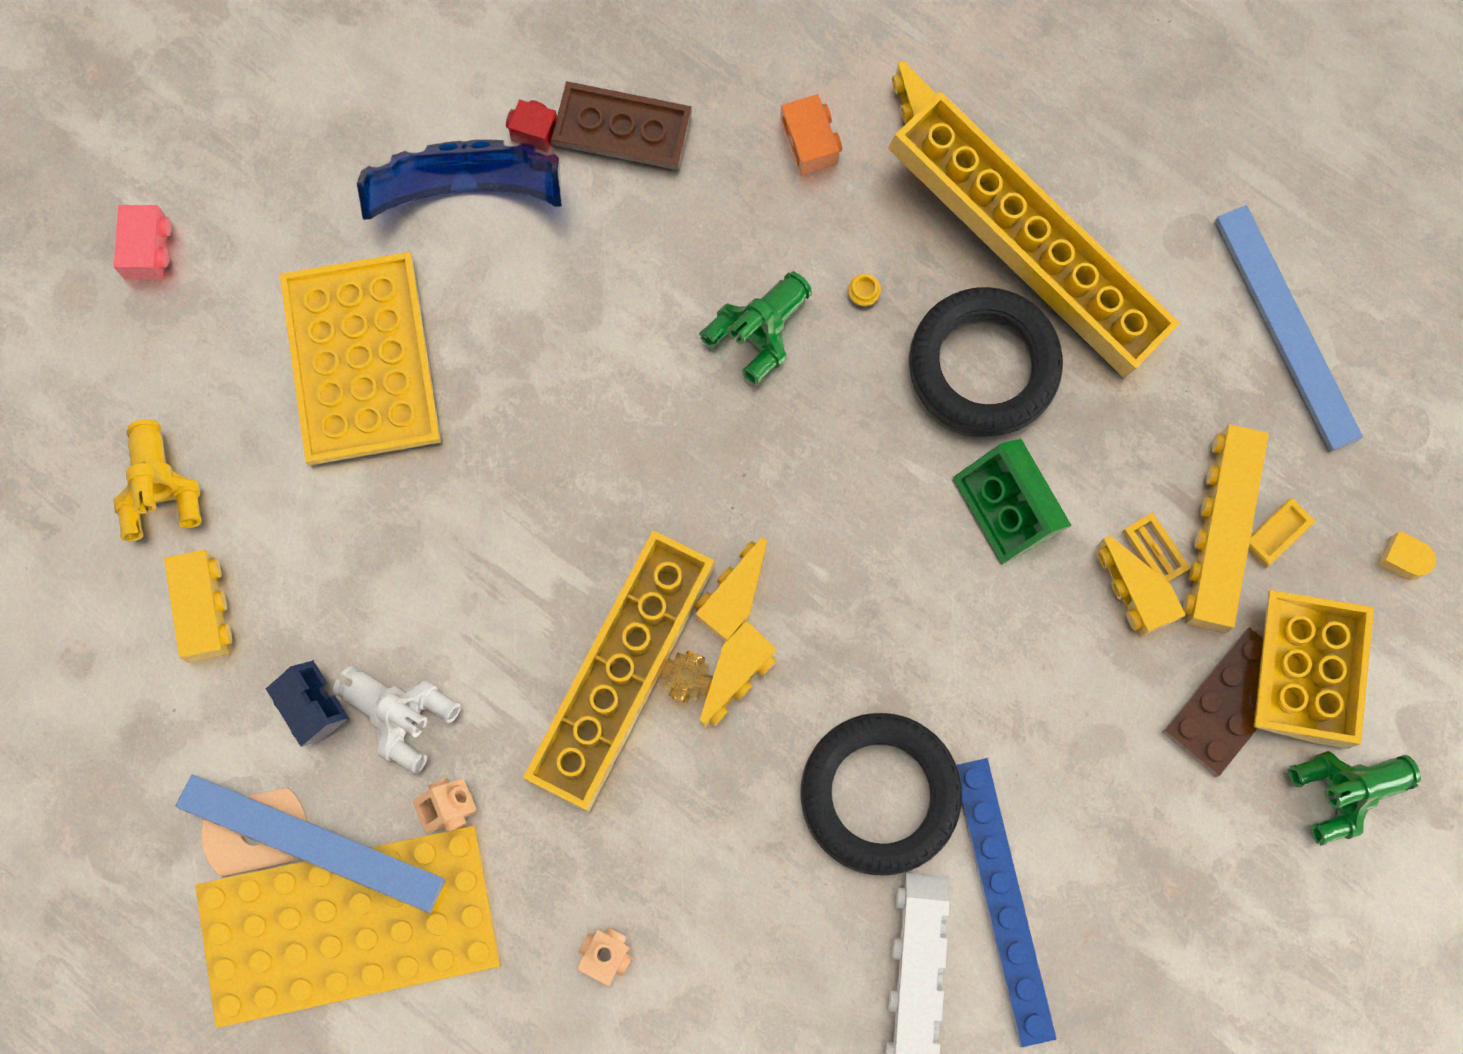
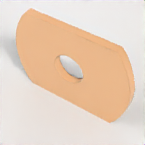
M289 788L246 796L307 822L302 804ZM203 820L201 832L202 847L209 864L220 877L300 861V859L261 843L249 845L245 842L242 835Z

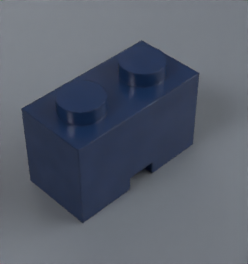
M314 660L290 666L266 688L275 707L279 710L300 747L324 740L349 718L336 696L332 695L329 697L324 689L327 682Z

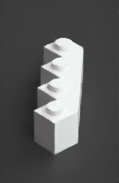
M906 873L904 887H898L896 895V908L902 909L903 924L900 938H894L892 959L899 962V977L897 989L890 990L888 1010L889 1012H895V1031L893 1043L886 1042L885 1054H940L938 1037L943 1013L944 991H942L943 970L946 968L947 938L945 933L946 917L949 916L950 909L949 877Z

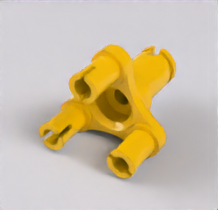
M137 420L130 423L128 429H126L127 436L129 437L127 441L131 466L126 469L127 486L113 499L114 511L119 516L121 540L126 539L127 542L143 538L140 514L147 513L146 506H148L149 512H153L157 508L156 503L177 501L179 525L183 528L197 527L202 522L198 498L200 497L199 483L196 480L188 479L172 471L170 465L166 464L163 439L159 432L161 431V425L154 420Z

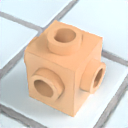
M448 778L438 780L428 786V791L412 800L425 833L445 827L447 832L458 829L467 824L465 821L466 817L477 811L464 779L450 783Z
M609 927L605 933L597 930L594 936L588 933L578 952L584 956L577 970L607 986H611L616 974L621 976L625 974L633 958L627 954L631 947L624 944L627 937ZM604 948H608L611 951V958L607 962L600 958V952Z

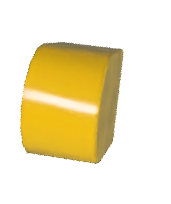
M1400 531L1390 538L1379 561V565L1403 578L1415 580L1434 569L1436 556L1430 546Z

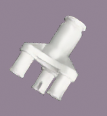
M351 665L344 669L341 674L349 678L353 683L351 686H347L336 680L333 693L370 717L371 724L377 730V754L387 761H395L413 775L419 773L427 761V756L404 742L406 732L412 737H417L422 733L412 722L414 721L425 728L427 717L419 713L422 710L428 709L444 719L445 722L451 723L458 716L461 705L438 692V687L427 680L406 689H400L396 686L389 688L367 673L360 671L356 666Z

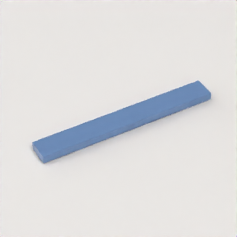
M1246 205L1218 216L1215 222L1329 452L1363 438V435L1248 206Z
M193 774L175 805L182 811L431 914L446 882L442 877Z

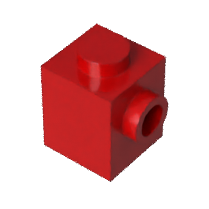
M519 99L515 110L511 109L506 119V128L509 130L511 141L548 153L557 119L556 110L549 109L543 103L535 100L527 102Z

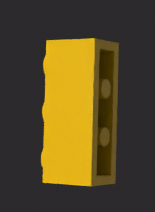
M205 549L165 557L164 563L179 658L187 663L229 655L228 644H232V634L229 625L224 624L223 611L227 610V602L224 592L219 591L217 579L222 577V571L218 558H214Z

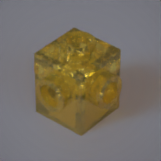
M686 651L685 655L677 652L674 661L667 659L661 678L665 679L664 688L669 692V697L687 704L689 700L697 703L700 694L706 696L713 676L709 675L710 667L704 663L705 657L691 651ZM687 669L692 671L694 675L692 679L686 681L680 677L681 671Z

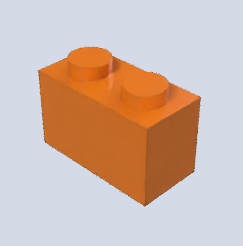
M812 95L781 105L780 120L800 175L837 165L839 152L842 151V143L838 133H833L829 123H832L829 107L827 104L822 105L819 95Z

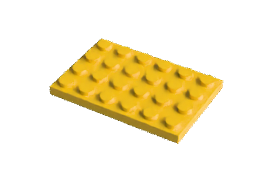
M411 252L280 273L306 464L309 466L441 443Z

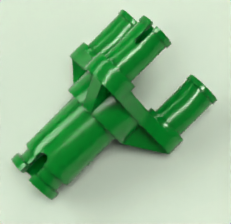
M794 271L788 272L784 276V280L782 281L781 279L761 299L755 298L747 306L742 307L728 303L717 311V317L699 332L700 338L710 348H715L728 333L732 339L739 334V337L736 339V342L739 344H743L746 339H749L759 349L760 353L742 369V374L751 384H759L773 368H778L787 359L781 333L784 329V322L804 303L805 298L808 299L812 295V289L803 276Z
M1326 751L1315 755L1313 760L1292 765L1288 770L1290 780L1296 787H1302L1305 784L1322 779L1328 785L1325 791L1326 798L1330 796L1334 798L1328 801L1332 808L1337 809V816L1311 826L1312 837L1317 844L1320 843V846L1343 837L1351 839L1362 835L1364 820L1369 809L1375 808L1382 799L1406 792L1408 789L1417 788V783L1421 782V774L1416 762L1406 754L1366 767L1361 764L1350 766L1339 760L1332 752Z

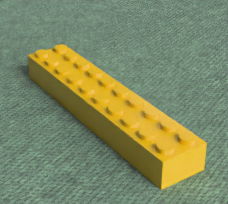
M941 91L895 134L888 149L1123 378L1133 372L1180 324L1175 317Z

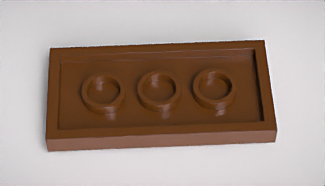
M566 81L551 139L552 145L678 170L692 114V106Z
M1250 627L1245 629L1162 731V733L1215 777L1221 775L1258 729L1254 727L1263 638Z

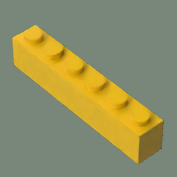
M1229 424L1221 433H1217L1212 447V452L1217 453L1215 465L1210 466L1206 479V484L1211 485L1209 497L1206 496L1204 498L1200 515L1205 517L1203 529L1198 530L1195 539V548L1199 549L1197 561L1192 562L1189 571V581H1193L1191 594L1187 593L1183 603V611L1187 614L1185 622L1187 625L1221 633H1227L1235 627L1269 437L1267 432Z

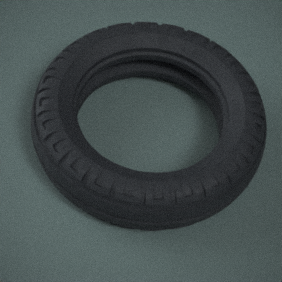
M977 287L956 292L938 302L928 311L914 333L909 353V368L912 383L918 397L935 418L959 432L974 436L990 437L1020 430L1036 420L1048 408L1060 385L1063 355L1061 344L1053 325L1035 304L1023 296L1005 289ZM975 320H990L1004 324L1014 330L1026 344L1031 357L1032 370L1027 386L1014 398L997 404L976 403L955 392L946 381L940 366L941 345L955 328Z
M870 713L850 718L838 724L817 743L803 771L801 805L806 824L819 846L834 860L845 867L865 874L895 875L908 872L925 864L938 854L949 841L961 812L962 785L954 758L945 744L930 729L915 720L901 715ZM870 745H889L899 748L911 755L925 772L930 788L929 808L922 824L909 837L893 843L869 842L850 832L839 819L832 800L833 779L842 761L860 748Z

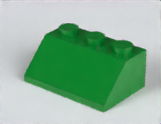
M1021 438L999 444L953 477L1002 564L1047 542L1072 526Z

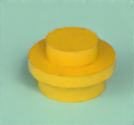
M869 274L855 276L848 286L850 299L859 306L873 305L881 294L879 281Z

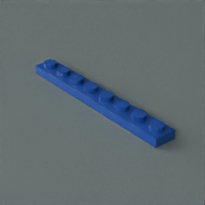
M988 758L957 764L962 785V810L1019 1046L1026 1047L1057 1040Z

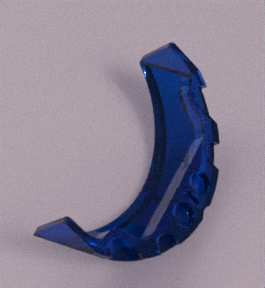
M504 140L451 141L427 145L424 151L418 153L403 151L392 155L390 163L383 166L371 167L369 165L360 172L357 181L363 220H370L391 208L421 198L465 191L513 192L541 199L554 207H562L559 157L554 153L548 156L538 153L535 150V145L527 143L517 146H505Z

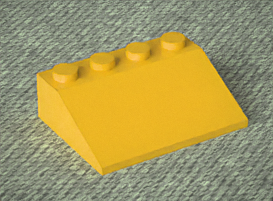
M1275 590L1268 591L1254 720L1255 728L1311 743L1346 749L1361 744L1374 607Z

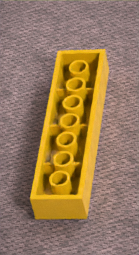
M652 530L523 776L527 782L589 813L715 569V560Z

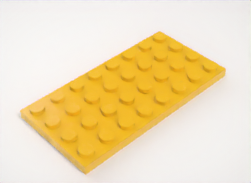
M476 826L370 847L446 880L431 914L307 862H299L195 884L216 1028L501 967Z

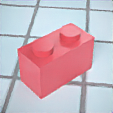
M118 205L114 268L123 279H163L164 268H167L169 264V254L165 245L166 237H169L171 234V222L158 205Z

